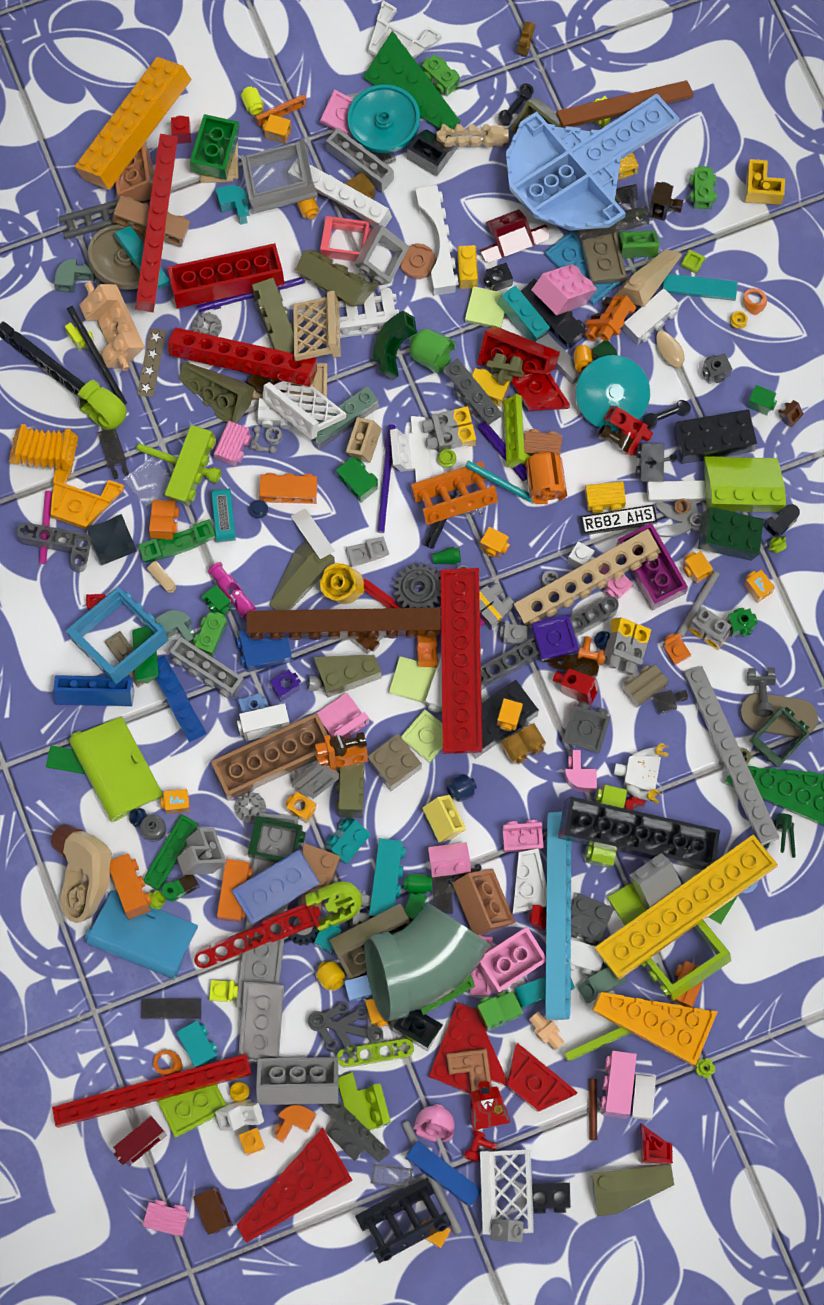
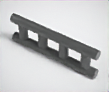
M119 199L58 216L60 223L66 222L69 230L63 232L65 239L117 225L112 222L113 218H110L108 210L116 208ZM101 212L104 221L93 224L91 215ZM84 217L86 226L76 229L73 220Z

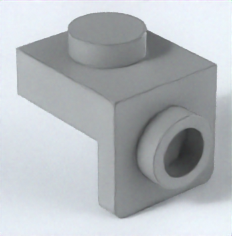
M492 1219L491 1240L522 1242L523 1221Z

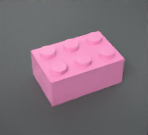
M570 264L543 273L531 290L556 315L586 305L597 288L591 280L580 272L578 267Z
M525 927L487 951L478 964V968L496 994L544 964L546 956L528 927Z
M612 1051L610 1056L607 1055L604 1070H608V1074L603 1078L602 1090H606L605 1096L601 1098L600 1110H603V1116L624 1119L629 1117L637 1054Z

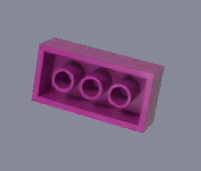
M649 523L619 538L616 546L649 529L661 553L658 554L659 556L652 561L646 560L641 563V567L633 571L630 569L651 609L655 610L685 595L688 586L653 524ZM636 548L634 555H641L644 549Z

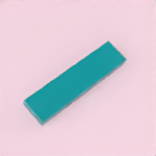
M131 226L116 231L114 234L115 238L137 269L141 271L144 250L143 242ZM161 267L157 289L170 283Z
M668 274L663 281V288L669 294L736 301L738 282Z

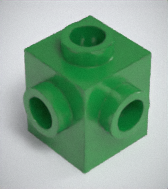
M738 608L733 611L734 613L728 614L726 621L732 625L730 628L732 637L751 635L755 630L756 624H758L755 613L752 614L750 608Z

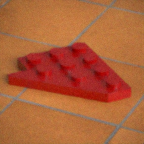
M457 1002L429 1074V1078L469 1094L472 1092L469 1073L449 1075L447 1054L487 1049L491 1082L493 1081L506 1087L508 1082L476 1009Z

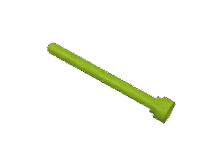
M143 444L136 446V449L140 452L175 465L177 463L178 457ZM204 467L202 473L210 482L217 484L222 470L216 467L209 469Z

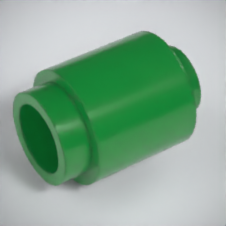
M408 874V877H404V889H408V893L418 892L427 894V892H432V876H427V874Z

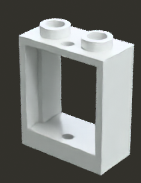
M285 703L239 714L241 720L237 721L240 736H245L246 742L263 738L290 725Z

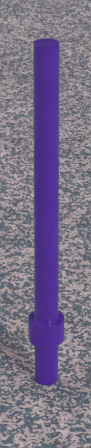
M302 277L284 281L285 285L278 286L277 290L305 284L306 282ZM251 292L197 306L199 312L210 309L217 310L221 309V306L254 298V295Z
M392 424L388 425L387 438L384 441L386 450L377 533L385 532L392 465L390 430L395 429V425Z

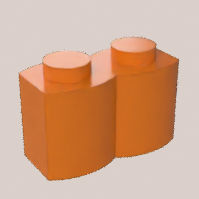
M153 500L149 527L150 538L173 539L174 534H177L178 522H175V520L179 518L180 508L176 507V501Z

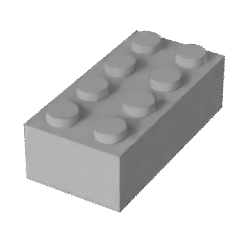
M338 1057L258 1058L257 1103L259 1105L338 1104Z

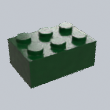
M709 507L702 513L698 549L751 561L760 555L764 519Z

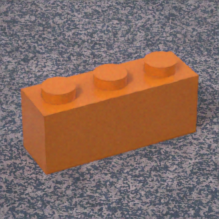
M265 473V475H260V500L266 503L317 504V476L312 474L295 476L291 473L284 475Z
M128 853L111 860L109 870L128 920L150 912L149 904L152 902L148 892L144 893L142 887H145L142 875H137L136 871L139 870L136 859H131Z
M226 859L227 863L224 869L217 918L220 921L242 923V918H246V914L232 890L252 878L253 868H250V862Z

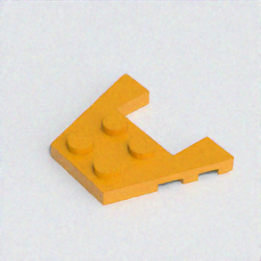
M59 466L57 470L55 467L51 518L85 530L125 489L124 485L108 480L102 495L99 496L67 485L66 483L72 469L63 470Z

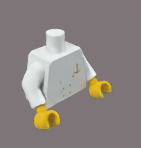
M661 743L657 747L647 748L629 756L627 765L616 763L614 775L625 777L623 786L627 788V791L632 796L638 797L640 800H651L655 804L659 803L654 798L656 795H662L655 789L661 757L658 756L667 757L669 753L662 751L669 746Z

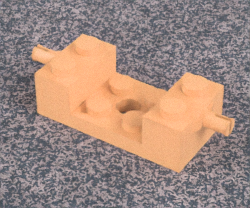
M89 281L84 284L88 291V296L79 306L85 319L97 321L108 345L100 353L107 368H122L123 371H126L130 368L128 363L145 346L117 285L100 284L94 289L92 282Z

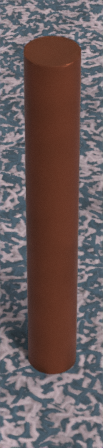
M589 1079V1140H597V1079Z

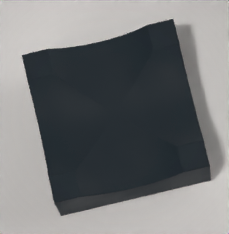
M122 514L103 523L87 527L101 565L137 552Z

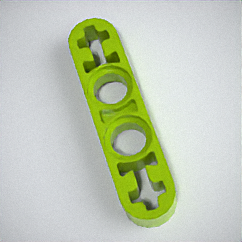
M400 1039L357 1046V1059L359 1062H354L355 1058L348 1060L349 1063H344V1060H340L343 1057V1053H345V1049H342L337 1054L338 1064L348 1068L404 1059L413 1054L414 1045L408 1039ZM403 1043L411 1047L407 1054H404L403 1051H397L398 1056H394L392 1045L397 1044L396 1049L401 1048ZM384 1046L391 1049V1054L388 1057H382L379 1053L380 1049ZM349 1048L347 1051L352 1053L355 1049ZM367 1049L371 1052L369 1060H362L360 1058L362 1050Z

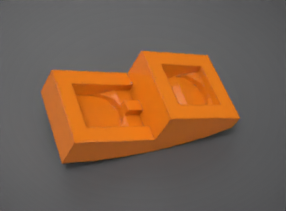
M425 635L416 637L418 667L437 668V637L427 638Z

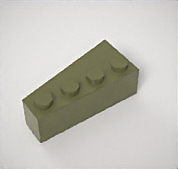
M274 278L253 284L254 301L273 349L294 353V326L292 323H289V314L286 306H283V298L280 291L277 290Z

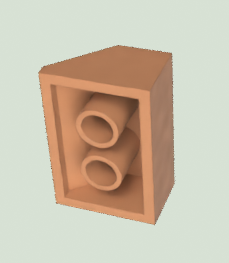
M493 869L468 873L452 883L471 931L476 935H487L516 923Z

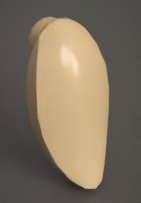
M662 330L659 331L656 338L660 354L667 363L675 368H681L685 360L681 345L668 333Z

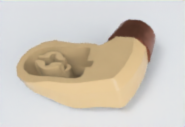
M63 824L53 832L51 839L52 848L68 861L65 881L60 895V906L64 915L70 921L79 923L94 915L107 891L110 881L109 868L112 852L105 843L95 836L69 824Z

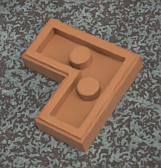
M487 1049L447 1054L449 1075L469 1073L471 1091L479 1090L478 1083L481 1081H488L490 1087H492Z

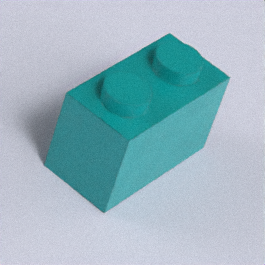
M195 1021L176 1032L195 1068L204 1066L217 1059L215 1053L218 1052V1049L213 1041L209 1043L206 1037L209 1032L204 1023L200 1025L198 1021Z

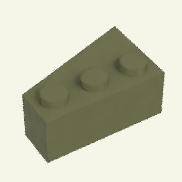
M365 762L337 767L340 781H336V793H339V800H336V812H339L340 818H363Z

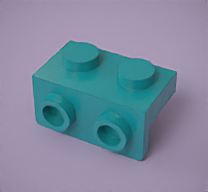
M350 817L340 822L338 830L328 837L324 846L333 854L340 856L341 861L345 864L349 863L371 835L357 820Z

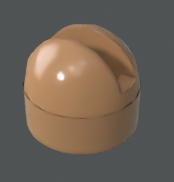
M685 498L679 499L675 503V510L680 514L687 513L691 508L690 501Z

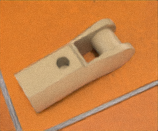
M157 561L151 563L147 567L149 572L166 592H175L176 585Z

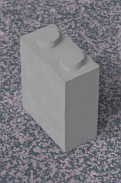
M662 853L630 874L643 906L647 910L682 885L672 862Z

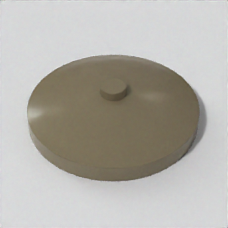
M112 225L99 230L92 237L87 250V260L92 272L102 282L117 285L118 289H138L140 271L114 236L116 231L126 227ZM135 231L144 244L146 234Z

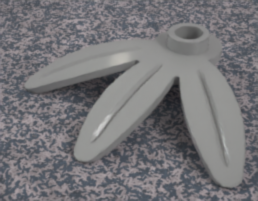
M690 501L691 508L685 514L678 513L672 505L662 502L655 503V507L663 515L674 521L681 522L657 529L658 535L660 537H675L688 532L690 529L700 531L702 514L698 513L696 502Z

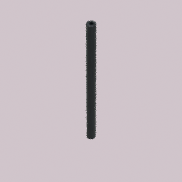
M73 305L68 307L67 311L114 395L126 405L125 397Z

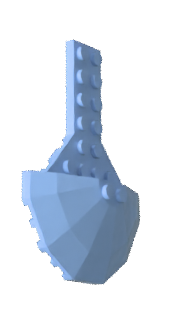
M658 94L653 95L600 130L584 131L576 127H555V125L547 124L536 111L520 122L512 143L506 151L509 189L536 219L567 230L609 228L626 215L615 201L621 159L679 123V117Z

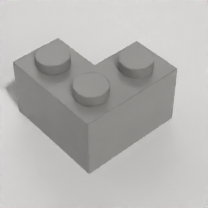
M199 828L186 839L189 848L177 857L183 875L213 874L227 863L214 828Z

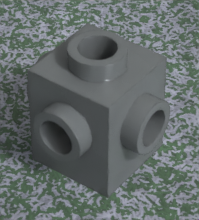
M725 353L718 356H709L704 361L702 374L705 379H708L710 384L723 382L727 377L731 376L732 367Z

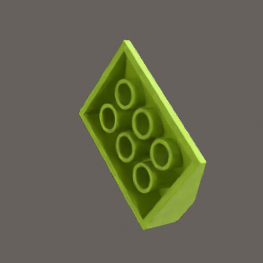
M704 457L707 509L714 507L732 512L780 513L786 506L785 485L778 458Z

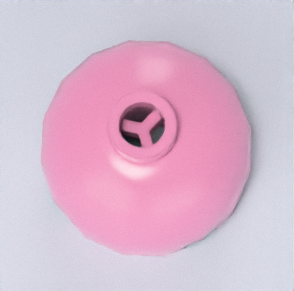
M434 1104L433 1106L423 1108L418 1113L413 1129L417 1130L416 1134L426 1140L436 1142V1138H443L442 1142H446L453 1137L455 1123L453 1115L442 1105Z

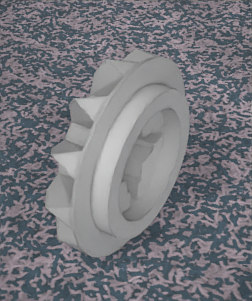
M201 312L198 317H195L192 329L195 332L219 336L222 324L217 315L210 312L204 314ZM204 321H206L208 324H211L210 332L208 331V329H206V327H203Z
M249 792L242 794L235 803L236 815L246 823H254L256 816L266 811L265 801L258 793ZM250 800L253 806H256V808L252 809L251 815H249L248 809L244 808L248 806Z

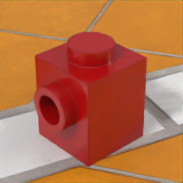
M183 115L171 117L172 136H178L177 144L191 143L190 119Z

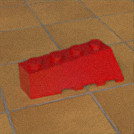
M493 326L485 331L477 365H487L488 361H493L495 354L499 353L507 357L505 364H510L513 356L519 357L523 361L522 370L525 372L547 375L556 369L560 352L500 327Z

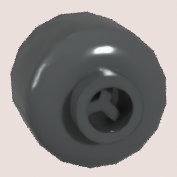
M158 815L145 817L140 825L143 837L150 842L160 841L166 834V824Z

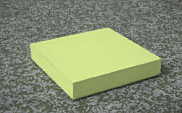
M473 286L465 322L490 328L493 326L501 328L505 312L497 302L504 293Z
M400 656L389 694L425 704L437 668L418 667L417 661Z
M424 709L401 738L412 750L430 763L443 748L442 723Z

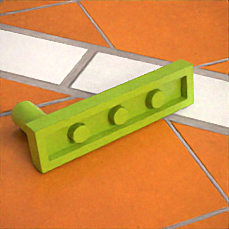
M514 394L504 401L506 462L510 468H514L520 463L525 465L527 459L532 456L524 453L522 396Z
M622 1027L566 1052L564 1054L565 1060L568 1063L629 1035L631 1032Z

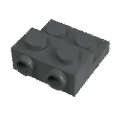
M581 701L578 704L574 703L562 742L599 753L611 715L604 708L597 707V710L589 708L590 704Z
M578 893L571 908V937L577 938L578 936L585 939L584 942L589 945H599L614 907Z

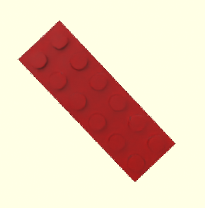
M276 243L167 267L177 309L253 292V284L270 278H274L276 287L285 285Z

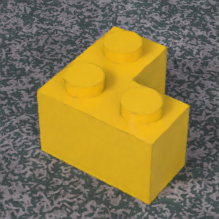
M749 159L746 175L745 202L782 204L785 192V179L767 177V160Z

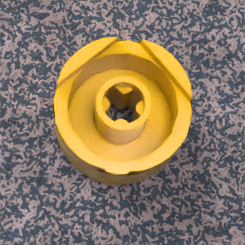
M334 563L324 570L323 577L320 580V588L322 593L329 599L340 604H350L364 593L363 577L355 568L342 563Z

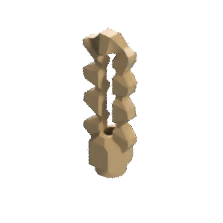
M442 124L441 130L436 132V139L444 147H451L453 145L463 147L468 144L472 147H477L481 144L486 147L503 146V143H508L509 132L503 126H489L488 124H484L482 130L478 129L474 124L469 125L467 130L460 124H457L454 130ZM467 135H479V136H470L469 138H466V137H465V136H467Z

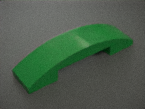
M210 519L192 525L193 528L174 534L173 539L157 540L155 538L138 544L144 563L184 553L214 539L216 535Z

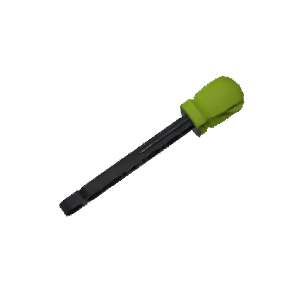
M2 321L0 323V337L78 397L79 410L83 413H88L89 417L105 430L116 429L125 421L127 410L124 403L106 388L100 387L99 383L94 379L86 384L27 338L14 331V328L6 322Z

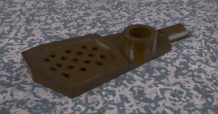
M564 655L541 661L550 663L553 668L567 671L568 669H573L591 677L598 676L599 665L593 659L584 657L580 659L577 658V655Z

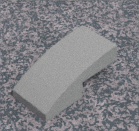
M384 537L366 540L363 544L350 546L345 550L351 567L389 555Z

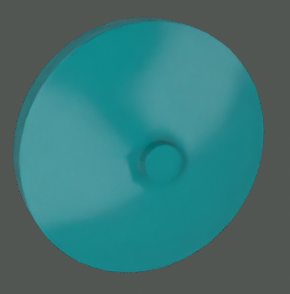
M375 85L363 90L352 101L348 111V127L353 139L365 149L376 153H391L404 148L415 138L420 126V111L415 99L407 91L394 85Z
M609 355L592 361L584 368L576 383L575 398L579 411L590 424L601 428L603 424H607L611 427V431L620 429L603 421L610 406H618L639 420L649 404L650 386L644 371L634 361L623 356Z

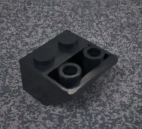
M426 129L417 134L408 146L407 159L438 176L457 150V147L454 145L444 147L442 143L437 141L436 134Z

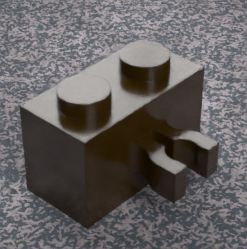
M667 182L655 183L648 217L665 221L668 209L681 213L684 200L671 198L673 185Z

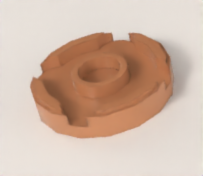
M415 243L409 247L400 267L406 276L420 280L431 275V271L436 264V257L430 247Z

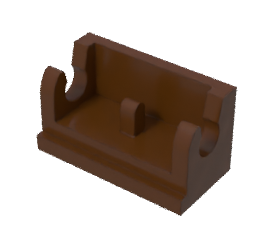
M211 1188L193 1197L208 1235L218 1233L233 1226L219 1188Z

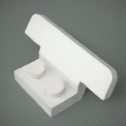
M411 416L412 433L403 434L398 429L390 430L393 466L400 472L415 471L416 482L432 477L430 452L426 442L428 432L424 433L422 422L426 420L424 417Z

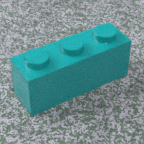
M516 285L501 295L497 304L525 338L535 342L547 334L550 329L549 325Z

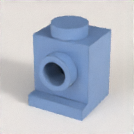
M260 693L244 699H238L242 713L269 707L266 697H261ZM257 703L258 705L257 707L253 708L251 707V704Z

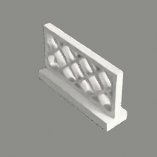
M286 381L275 385L269 382L264 385L262 399L311 440L317 437L318 431L346 418L344 411L312 385L311 387L304 385L294 386L291 385L293 383ZM280 390H288V393H282ZM290 391L301 392V395L290 394ZM303 392H304V393H311V394L314 395V396H306V395H303ZM291 399L300 400V403H295ZM302 401L313 402V405L303 404ZM315 402L323 403L326 406L315 405ZM303 409L312 410V413H307ZM314 411L325 412V415L315 414ZM327 413H336L337 415L331 416L327 415ZM317 420H325V421L319 424V422H318Z
M529 1149L481 1151L483 1235H491L492 1219L500 1220L504 1216L507 1220H511L505 1213L512 1205L520 1212L513 1221H518L523 1215L528 1220V1229H523V1233H534L531 1151ZM525 1154V1164L519 1168L513 1160L518 1155ZM495 1156H504L508 1160L502 1169L496 1165ZM510 1164L518 1170L512 1179L504 1173ZM501 1174L509 1181L502 1190L496 1185V1180ZM520 1174L526 1178V1184L522 1189L514 1183ZM511 1184L519 1191L512 1200L504 1193ZM521 1194L527 1198V1205L523 1209H520L514 1203ZM502 1195L510 1202L503 1211L497 1206V1200Z

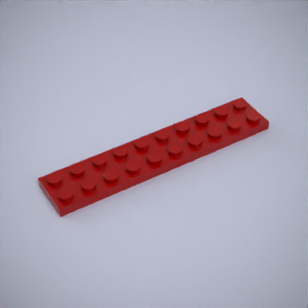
M479 568L442 569L443 754L483 753Z

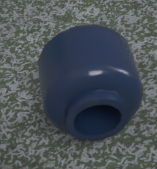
M462 774L451 778L446 788L452 800L462 802L474 796V789H477V785L473 778Z

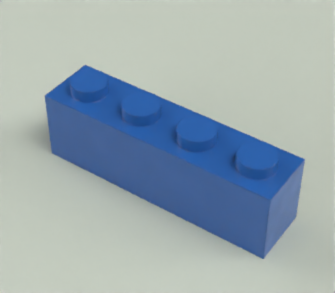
M55 675L53 693L56 705L133 706L135 691L132 677H125L115 684L108 676Z

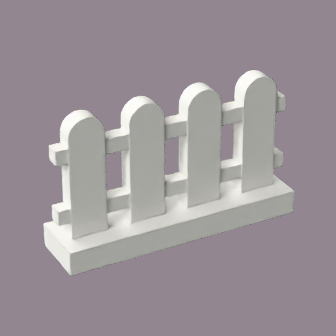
M383 288L381 296H374L372 293L363 303L365 314L358 315L357 306L351 307L345 304L344 301H339V308L346 307L347 316L340 317V338L379 333L386 322L399 313V309L395 310L393 301L397 300L396 294H392L390 288ZM382 302V312H376L375 303Z

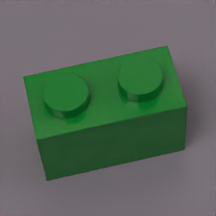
M352 456L336 470V477L362 503L378 489V479L373 473L369 474L365 470L366 466L360 459L356 460Z

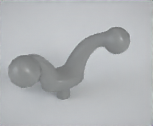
M255 426L253 429L255 437L251 441L250 448L257 452L270 451L275 453L277 451L275 446L263 447L257 443L261 428Z

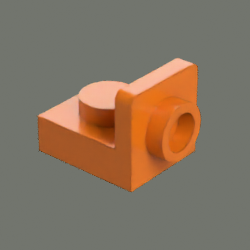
M673 633L667 636L662 646L674 666L691 657V653L681 639V633L677 635Z

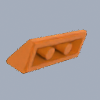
M305 94L298 95L253 116V119L257 126L261 127L264 121L269 119L270 114L283 117L307 105Z

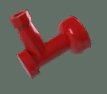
M474 1130V1138L470 1150H466L463 1157L470 1161L478 1162L480 1158L477 1153L479 1145L495 1151L497 1143L484 1139V1133Z

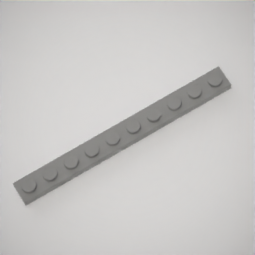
M703 666L686 671L684 677L758 841L764 845L778 840V832Z

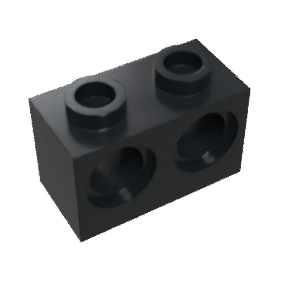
M570 1183L532 1184L534 1214L546 1213V1210L554 1209V1213H566V1209L571 1208ZM562 1193L565 1196V1202L562 1204L556 1203L554 1195ZM535 1194H543L545 1202L543 1204L535 1203Z

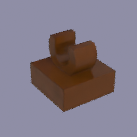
M795 400L791 403H785L786 408L783 411L778 410L780 416L784 418L786 425L793 427L804 415L799 402Z

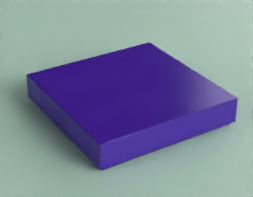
M569 614L531 624L541 661L579 652Z

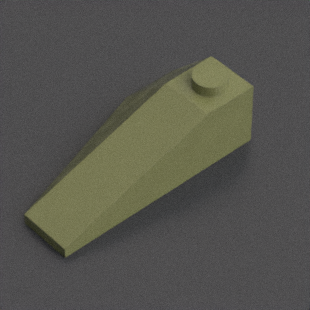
M183 362L179 380L194 394H198L204 400L203 403L206 406H210L216 412L215 415L225 422L238 423L251 405L255 388L238 379L188 362Z
M306 540L294 552L269 605L274 610H291L323 577L324 570L335 563V557L329 554L320 559Z
M671 1165L617 1170L591 1175L597 1217L618 1214L674 1185Z

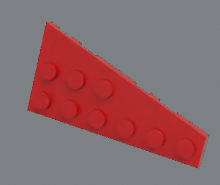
M323 1127L237 1223V1227L246 1243L353 1181Z

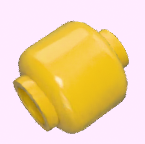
M324 961L319 964L316 972L318 982L325 990L335 991L344 984L345 973L335 961Z

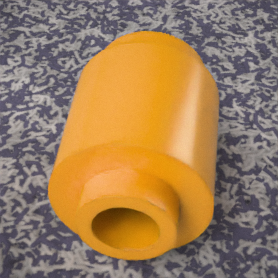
M315 198L297 202L303 218L313 219L317 217L320 210Z
M579 345L575 348L573 352L575 369L578 372H582L593 361L592 351L587 345Z

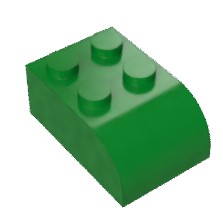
M207 114L203 115L190 159L191 172L227 180L239 136L238 121Z

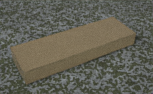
M121 631L105 641V644L119 663L134 651ZM135 669L128 674L129 677L133 678V682L138 688L144 684L136 681Z

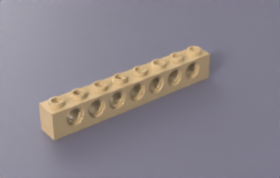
M649 529L519 600L514 605L524 624L531 626L532 623L540 622V619L546 616L551 617L558 612L557 610L562 607H570L576 599L588 597L592 590L604 588L610 580L622 578L628 570L638 569L642 566L641 563L646 560L652 561L656 559L661 551ZM636 548L644 549L641 555H634ZM620 557L627 558L626 563L623 565H618L617 560ZM604 566L610 567L607 574L600 573L601 568ZM586 576H593V580L589 584L584 583V578ZM570 585L576 586V590L573 593L567 592V588ZM558 594L559 600L554 603L550 602L551 596ZM539 603L542 604V609L539 612H535L534 606Z

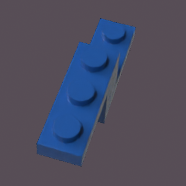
M165 655L158 658L159 676L155 679L186 738L191 742L207 734Z

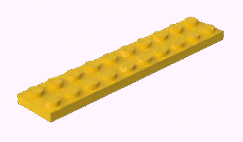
M752 835L595 947V951L616 978L620 980L778 867V864L757 838Z

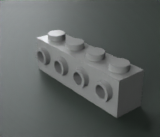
M337 128L326 140L327 152L355 173L363 172L380 192L383 193L393 182L394 170L379 160L376 155L367 151L361 144L350 138L348 134Z
M182 637L177 640L169 651L172 658L171 661L178 667L184 666L188 669L187 672L190 675L201 677L207 686L211 688L213 686L219 689V693L226 698L230 696L235 699L245 685L243 677Z

